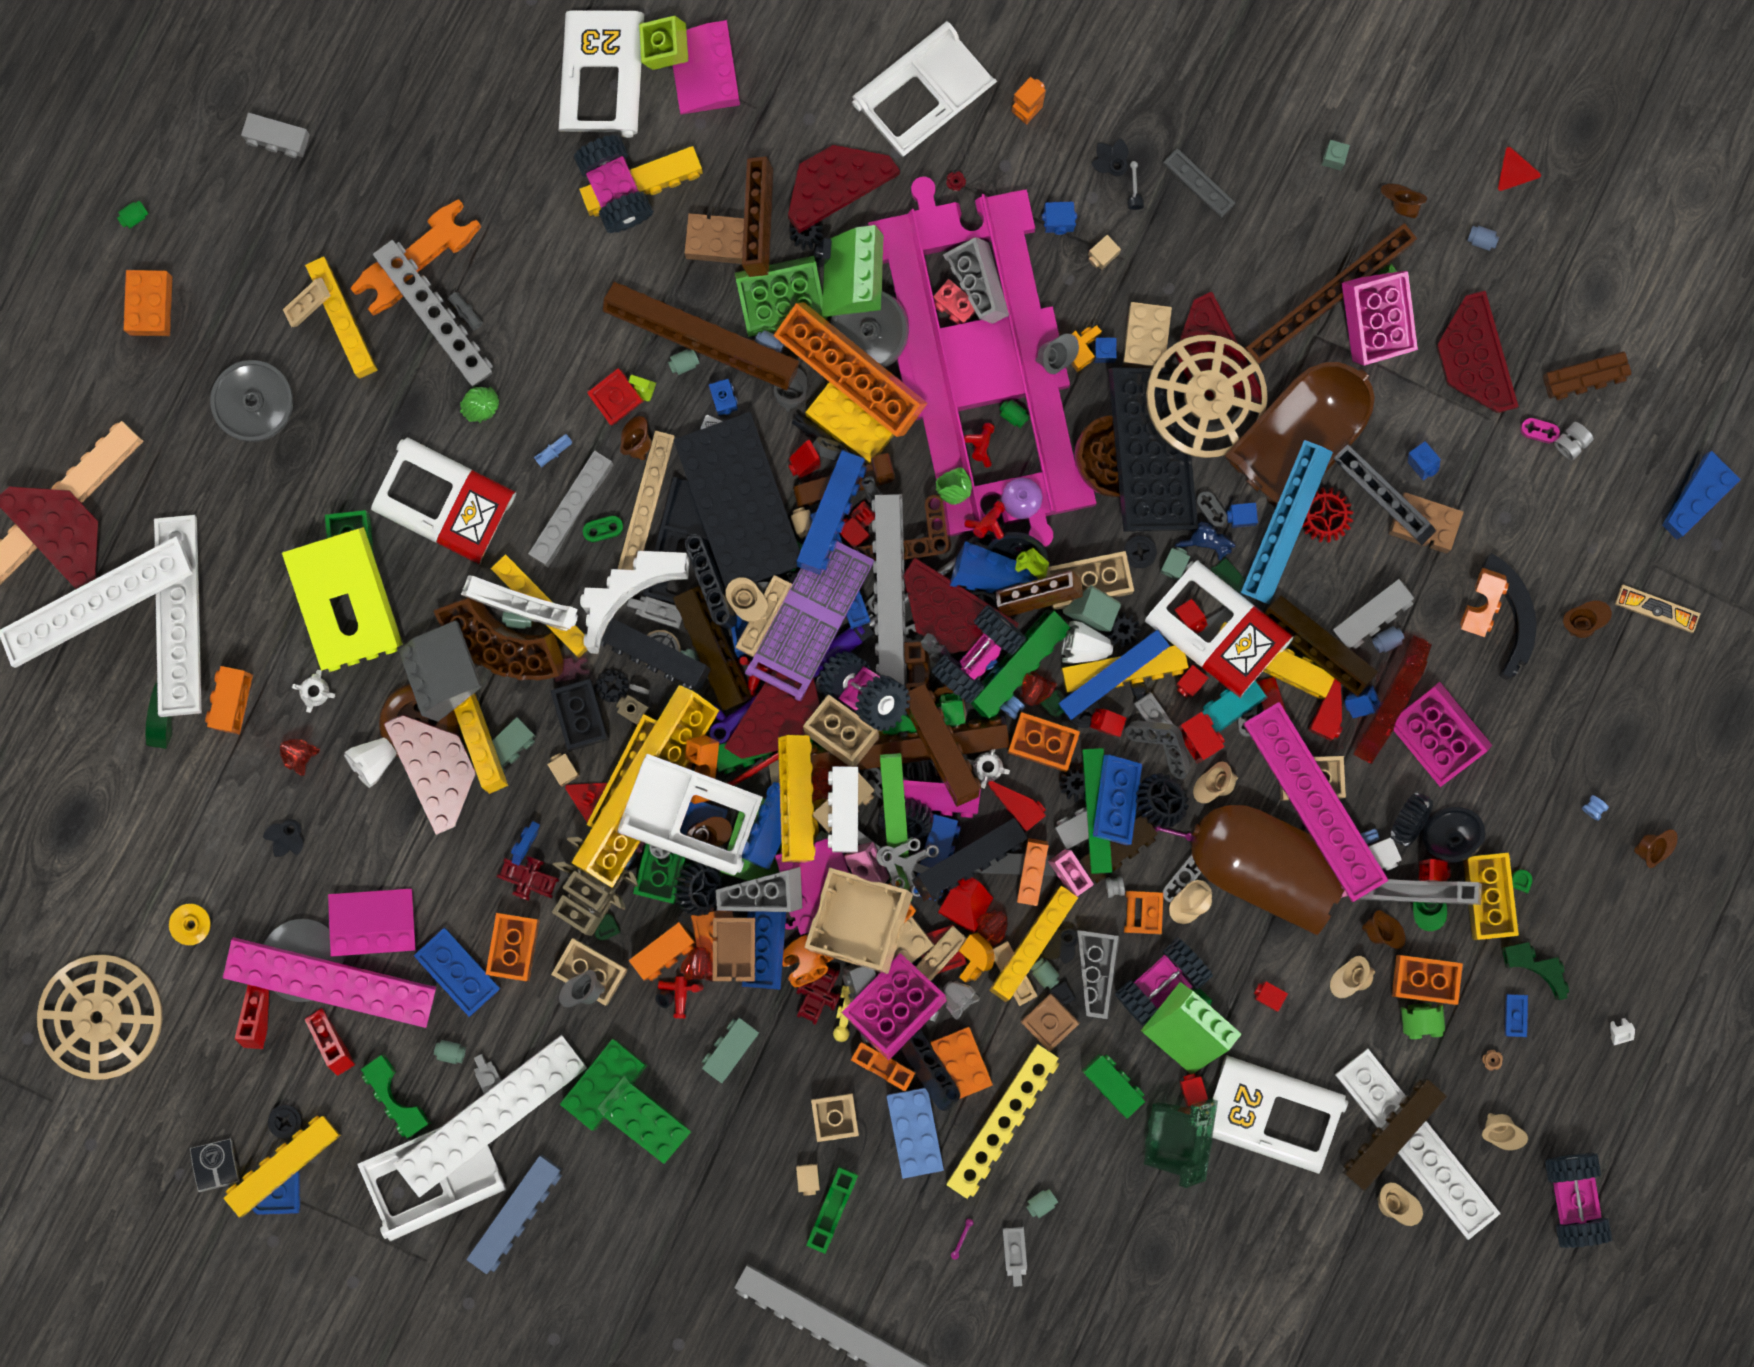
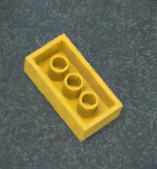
M830 382L805 412L808 419L818 424L821 429L843 444L853 454L865 458V463L868 465L871 464V458L879 455L894 437V434Z
M1509 853L1472 856L1463 860L1466 882H1479L1482 884L1481 905L1468 904L1472 940L1519 936Z

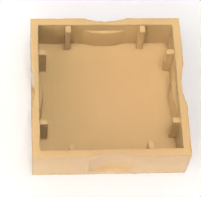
M829 868L821 894L820 906L813 919L804 948L811 952L888 974L913 894L906 889L881 882L867 881L857 875Z

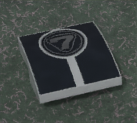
M231 1139L190 1148L198 1192L240 1183L238 1163L235 1161L234 1146Z

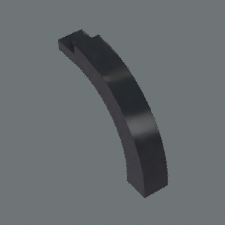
M1491 553L1485 559L1481 569L1485 568L1506 575L1509 586L1504 596L1511 607L1515 622L1513 648L1499 675L1507 680L1511 676H1516L1520 668L1518 663L1526 665L1531 657L1536 637V616L1532 599L1521 578L1506 562Z

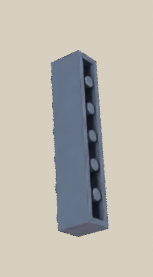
M540 1155L466 1260L485 1274H488L490 1271L495 1272L501 1263L498 1259L503 1253L507 1255L513 1246L511 1243L515 1236L519 1238L526 1228L523 1224L527 1218L531 1220L538 1211L535 1207L539 1201L543 1203L550 1194L547 1191L551 1184L555 1186L562 1177L559 1174L562 1168L544 1155Z

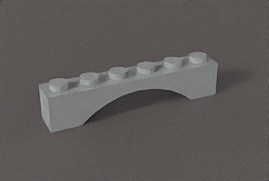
M596 451L592 453L530 550L529 555L531 558L549 568L577 517L614 466L611 460Z
M1388 879L1389 881L1357 899L1481 905L1482 884L1479 882Z

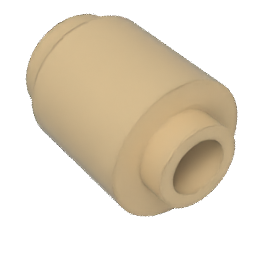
M804 507L794 510L793 515L790 516L796 535H799L800 539L807 537L813 522L810 510H805Z

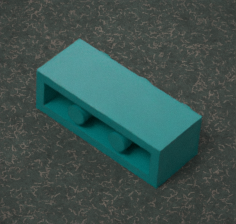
M1254 681L1241 698L1227 689L1220 694L1221 698L1216 702L1212 700L1203 706L1204 710L1202 712L1204 715L1208 714L1211 718L1214 731L1221 732L1268 697L1257 682Z

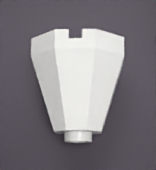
M1069 622L1068 626L1071 629L1066 632L1067 635L1063 639L1061 655H1065V658H1062V662L1071 664L1099 661L1111 656L1113 645L1110 643V639L1082 622Z
M381 738L350 748L345 752L344 757L352 770L359 774V779L370 788L377 783L397 753L387 739Z

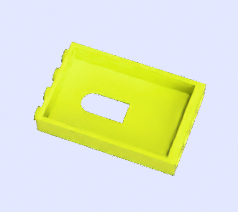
M364 527L282 553L321 671L328 669L329 672L341 669L340 665L345 663L348 666L360 663L359 659L364 657L367 660L379 657L378 653L384 651L386 655L397 652V647L403 645ZM347 593L358 622V630L351 636L345 635L340 631L330 602L331 598Z

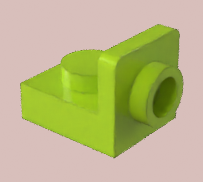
M631 375L629 383L634 384V389L637 390L643 400L651 401L656 382Z
M1034 548L1018 555L1015 566L1017 572L1027 568L1038 579L1046 578L1049 562Z

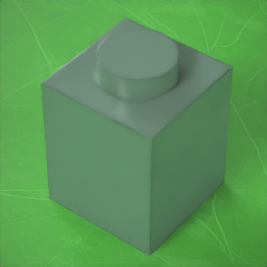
M1330 140L1326 147L1322 166L1341 171L1350 145Z
M1178 547L1176 549L1171 548L1160 573L1178 581L1190 559V556L1187 555L1188 552Z

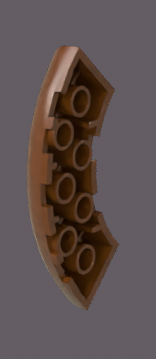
M468 597L434 610L440 626L458 621L472 661L479 666H484L491 670L494 674L517 678V680L536 681L560 676L563 672V658L554 633L528 635L511 630L497 621L483 603Z

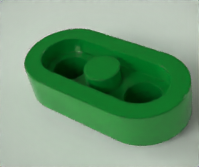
M616 516L591 521L583 527V536L591 543L614 538L623 532V523ZM616 524L617 529L614 531L610 530V525ZM592 529L597 530V534L595 536L590 535V531Z

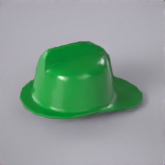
M1413 902L1414 919L1419 928L1431 932L1440 929L1447 919V903Z

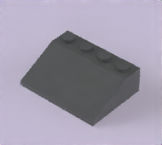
M453 621L417 636L398 650L420 713L424 717L439 722L482 687L458 621Z

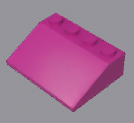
M727 20L706 23L686 30L688 62L673 65L680 115L739 106L740 101Z
M1408 271L1361 277L1342 283L1353 362L1365 366L1418 350Z
M1440 682L1388 722L1389 726L1440 787L1492 747V744Z
M903 780L904 797L906 799L913 798L915 801L920 800L921 804H927V807L931 808V812L939 811L941 816H952V813H961V817L973 818V814H978L980 793L978 798L956 807L944 783Z
M828 838L813 842L816 850L813 861L805 863L782 862V852L775 855L780 872L798 867L801 869L802 909L793 911L800 935L810 931L813 919L820 906L821 894L829 868L850 873L844 853L832 852V848H828Z
M412 889L328 894L331 957L415 951Z
M900 953L892 961L889 973L881 972L842 1011V1014L889 1060L947 1000L945 994Z

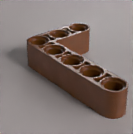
M885 453L871 458V464L866 465L867 471L864 478L868 476L873 477L876 486L894 481L895 473L889 454ZM831 476L793 487L798 508L820 503ZM861 477L858 482L860 485L859 491L865 490L861 484L864 478Z
M931 495L925 501L929 537L905 540L904 559L940 555L950 551L951 537L946 502L940 498V495ZM935 498L940 501V507L937 510L931 508V501ZM936 519H940L943 522V527L940 530H936L933 526ZM939 539L944 540L946 543V547L942 551L936 547ZM919 542L925 544V551L922 554L916 550V545ZM873 545L854 548L856 551H863L866 556L876 561Z

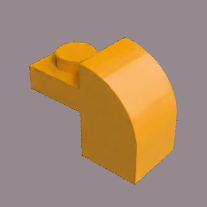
M1097 325L1094 328H1091V326L1081 332V337L1076 331L1072 333L1079 344L1078 355L1071 363L1077 372L1094 361L1095 356L1087 345L1101 335L1102 331Z
M979 933L970 934L959 949V952L971 961L959 977L964 982L977 980L982 971L991 970L995 960L991 944Z

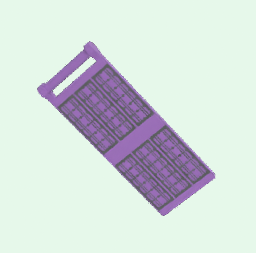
M838 541L834 552L830 551L828 555L830 559L829 565L826 570H822L821 575L802 568L800 569L745 672L749 676L753 675L795 696V699L800 702L874 562L872 558ZM758 663L802 684L800 689L756 668Z

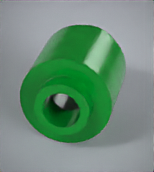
M140 201L132 202L118 211L120 216L117 219L123 228L127 226L131 229L146 219L145 216L148 215V212Z
M1013 399L1010 402L1006 400L999 409L1001 417L1014 427L1017 426L1020 429L1030 417L1027 414V410Z

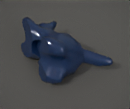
M1201 522L1198 524V529L1192 534L1191 539L1176 543L1175 548L1197 546L1214 549L1218 560H1221L1232 552L1231 548H1234L1236 545L1227 536L1216 534L1215 528L1209 523Z

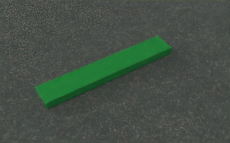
M1103 748L1083 749L1091 874L1112 873L1110 841L1093 837L1104 750Z

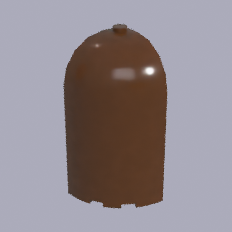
M1326 362L1308 368L1286 388L1225 455L1226 459L1238 473L1240 472L1248 478L1246 482L1256 492L1260 489L1266 495L1267 501L1276 508L1304 440L1333 452L1324 472L1325 474L1335 463L1333 458L1347 444L1350 446L1366 427L1373 412L1375 400L1373 387L1368 380L1370 378L1369 375L1361 369L1358 371L1352 366L1340 362Z
M1227 805L1214 809L1199 824L1196 823L1192 828V857L1198 869L1211 883L1318 936L1331 917L1329 911L1334 903H1339L1344 889L1341 888L1342 885L1310 834L1261 810L1245 805Z

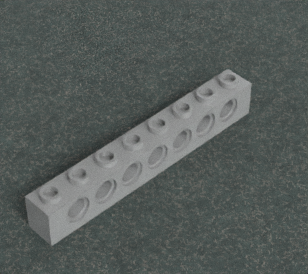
M391 240L373 253L374 258L470 385L475 387L492 374V364L486 357L481 358L478 354L481 350L474 341L470 343L466 338L468 333L461 324L457 326L453 319L456 317L449 308L444 309L441 305L443 302L442 298L437 292L432 293L429 289L430 282L424 275L420 277L416 271L418 266L412 259L407 260L404 256L406 251L399 242L395 244ZM394 259H401L403 261V265L398 269L393 268L391 264ZM407 275L415 277V282L412 285L404 283V278ZM421 291L428 294V298L423 302L416 299L417 294ZM438 308L440 315L437 318L430 317V309ZM443 325H451L453 327L452 332L447 335L441 332ZM456 341H463L465 343V348L462 351L454 349L453 346ZM469 357H475L478 360L475 367H468L466 365V360Z

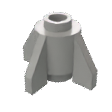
M949 981L943 987V993L947 1000L945 1002L946 1008L956 1020L960 1018L963 1011L971 1004L980 1000L971 986L958 981Z

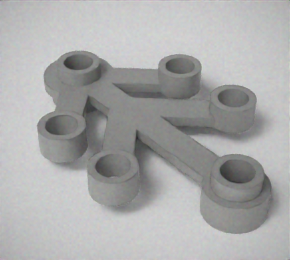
M914 837L909 838L907 842L895 848L890 846L881 847L876 853V860L880 865L887 868L891 877V885L895 886V882L900 879L901 884L895 887L903 888L905 886V881L899 877L895 864L902 866L910 885V892L916 897L920 896L919 892L914 893L915 886L911 881L915 878L913 871L923 873L928 870L929 867L917 862L927 857H936L939 853L938 847L929 844L925 849L907 858H902L898 855L909 849L916 851L920 848V841ZM912 841H916L915 847L910 846ZM934 847V853L929 854V849ZM889 853L890 858L888 860H885V854Z

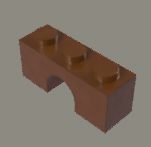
M904 642L905 663L909 670V681L906 684V689L910 691L925 684L927 690H931L929 654L923 649L921 642Z

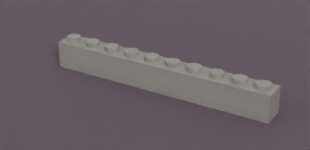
M902 494L875 495V499H872V511L875 512V520L872 521V531L876 532V540H873V553H876L873 571L877 573V582H874V594H877L874 612L875 615H878V623H875V635H878L879 641L875 645L876 656H879V664H876V674L879 676H890L906 688Z
M749 1264L746 1265L735 1285L738 1295L746 1299L748 1297L755 1299V1304L763 1309L767 1307L773 1309V1314L781 1319L789 1318L792 1320L791 1324L801 1330L805 1327L811 1331L810 1335L819 1340L821 1338L828 1340L829 1346L836 1350L840 1348L846 1350L847 1356L856 1361L858 1358L866 1362L865 1366L930 1367Z

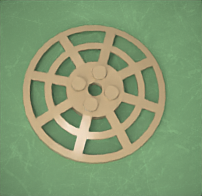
M1197 335L1174 344L1157 360L1147 384V408L1155 429L1172 447L1182 453L1195 457H1219L1226 455L1240 440L1235 429L1244 421L1249 410L1259 413L1258 419L1264 414L1267 406V387L1259 365L1242 346L1221 336ZM1198 341H1216L1214 353L1207 352L1190 356L1184 346ZM1224 344L1240 351L1250 361L1251 365L1242 370L1235 361L1223 355ZM1174 352H1177L1183 362L1174 370L1170 380L1157 379L1165 361ZM1213 359L1212 369L1201 372L1195 361ZM1221 361L1230 365L1237 374L1228 379L1220 373ZM1185 367H1188L1193 375L1187 385L1176 382ZM1255 371L1259 377L1262 389L1261 405L1251 402V388L1247 376ZM1241 380L1245 389V400L1234 397L1233 385ZM1155 387L1167 389V402L1171 415L1160 420L1155 406ZM1206 390H1211L1214 393L1212 401L1205 399L1204 393ZM1174 391L1184 393L1186 405L1179 410L1175 406ZM1232 405L1243 408L1240 416L1233 424L1226 414ZM1191 412L1200 419L1198 429L1188 425L1182 417ZM1218 418L1225 428L1216 432H1206L1208 421ZM1176 421L1185 431L1195 436L1193 447H1188L1177 441L1165 427ZM1228 434L1233 444L1221 450H1200L1204 438H1218Z
M91 955L79 958L60 969L45 987L37 1012L39 1036L51 1059L67 1072L81 1078L93 1080L118 1077L140 1065L156 1045L163 1020L160 996L148 975L130 961L110 955ZM98 961L96 974L83 976L73 982L66 974L67 971L80 964ZM107 962L124 966L138 977L127 985L119 978L105 974ZM60 979L66 988L58 998L55 1011L43 1010L49 991L54 983ZM95 980L94 993L83 996L77 986L84 982ZM104 981L114 983L122 990L114 997L103 993ZM143 983L152 998L154 1016L141 1015L139 1001L133 992ZM70 993L77 1003L72 1012L61 1011L62 1005ZM127 996L133 1005L134 1015L123 1014L120 1002ZM96 1011H99L103 1016L100 1023H95L92 1019ZM43 1019H54L55 1030L62 1043L54 1052L45 1037ZM60 1020H72L75 1031L67 1039L62 1031ZM122 1023H133L131 1033L124 1042L117 1033ZM140 1024H153V1030L148 1043L143 1051L137 1055L129 1046L137 1037ZM79 1038L89 1041L90 1054L81 1052L72 1045ZM110 1039L118 1047L114 1051L99 1055V1042ZM68 1050L79 1058L90 1060V1073L70 1067L60 1057ZM121 1053H124L132 1061L118 1070L99 1073V1061L112 1059Z

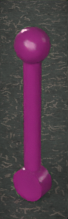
M1153 824L1156 832L1162 831L1184 837L1187 841H1192L1193 835L1191 833L1185 834L1167 828L1162 829L1160 826L1154 827Z
M970 1218L965 1221V1229L955 1251L951 1253V1258L954 1260L959 1258V1250L969 1228L974 1223Z

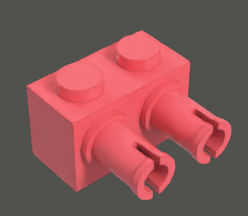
M949 279L933 296L935 308L941 313L946 312L950 316L949 319L955 325L968 323L976 313L968 299L969 296Z

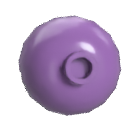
M1023 477L1009 482L1004 488L1001 498L1006 509L1005 511L1017 519H1027L1036 514L1041 507L1043 499L1041 489L1037 483Z

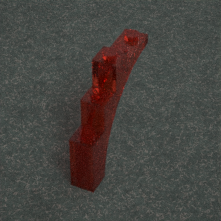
M1415 635L1412 637L1402 662L1377 711L1359 739L1353 755L1372 764L1393 732L1397 719L1409 702L1414 687L1424 674L1432 644Z

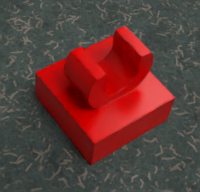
M865 501L849 514L864 529L875 520V512L872 511Z

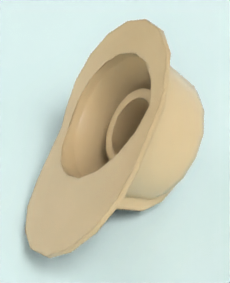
M737 578L728 584L726 599L742 620L748 622L757 621L766 614L768 602L755 583L747 578Z
M1223 761L1218 762L1197 780L1193 794L1198 802L1209 803L1218 796H1226L1233 791L1238 777L1232 773L1229 764Z
M1191 881L1171 901L1169 906L1171 918L1177 923L1187 924L1195 920L1200 914L1208 911L1212 903L1211 888L1204 881Z
M1355 956L1333 974L1330 982L1331 992L1338 998H1347L1358 990H1365L1371 985L1375 970L1369 966L1366 958Z
M1488 1114V1120L1482 1132V1136L1486 1141L1504 1150H1517L1527 1143V1133L1517 1127L1508 1115Z
M1390 1182L1381 1188L1377 1200L1379 1209L1385 1216L1394 1218L1406 1226H1413L1421 1221L1423 1216L1422 1206L1413 1195L1396 1183Z

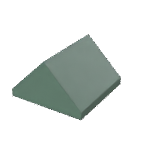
M1091 585L1083 592V597L1075 599L1063 610V613L1094 630L1111 631L1121 604L1116 599Z

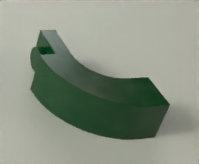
M155 683L147 711L146 746L167 749L173 735L172 716L160 717L158 715V683Z

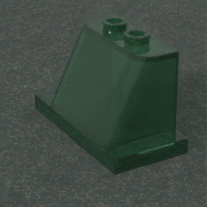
M1204 1100L1192 1104L1191 1107L1160 1102L1154 1103L1152 1114L1148 1121L1149 1134L1145 1141L1146 1154L1144 1165L1180 1175L1179 1186L1184 1188L1206 1181L1218 1100Z

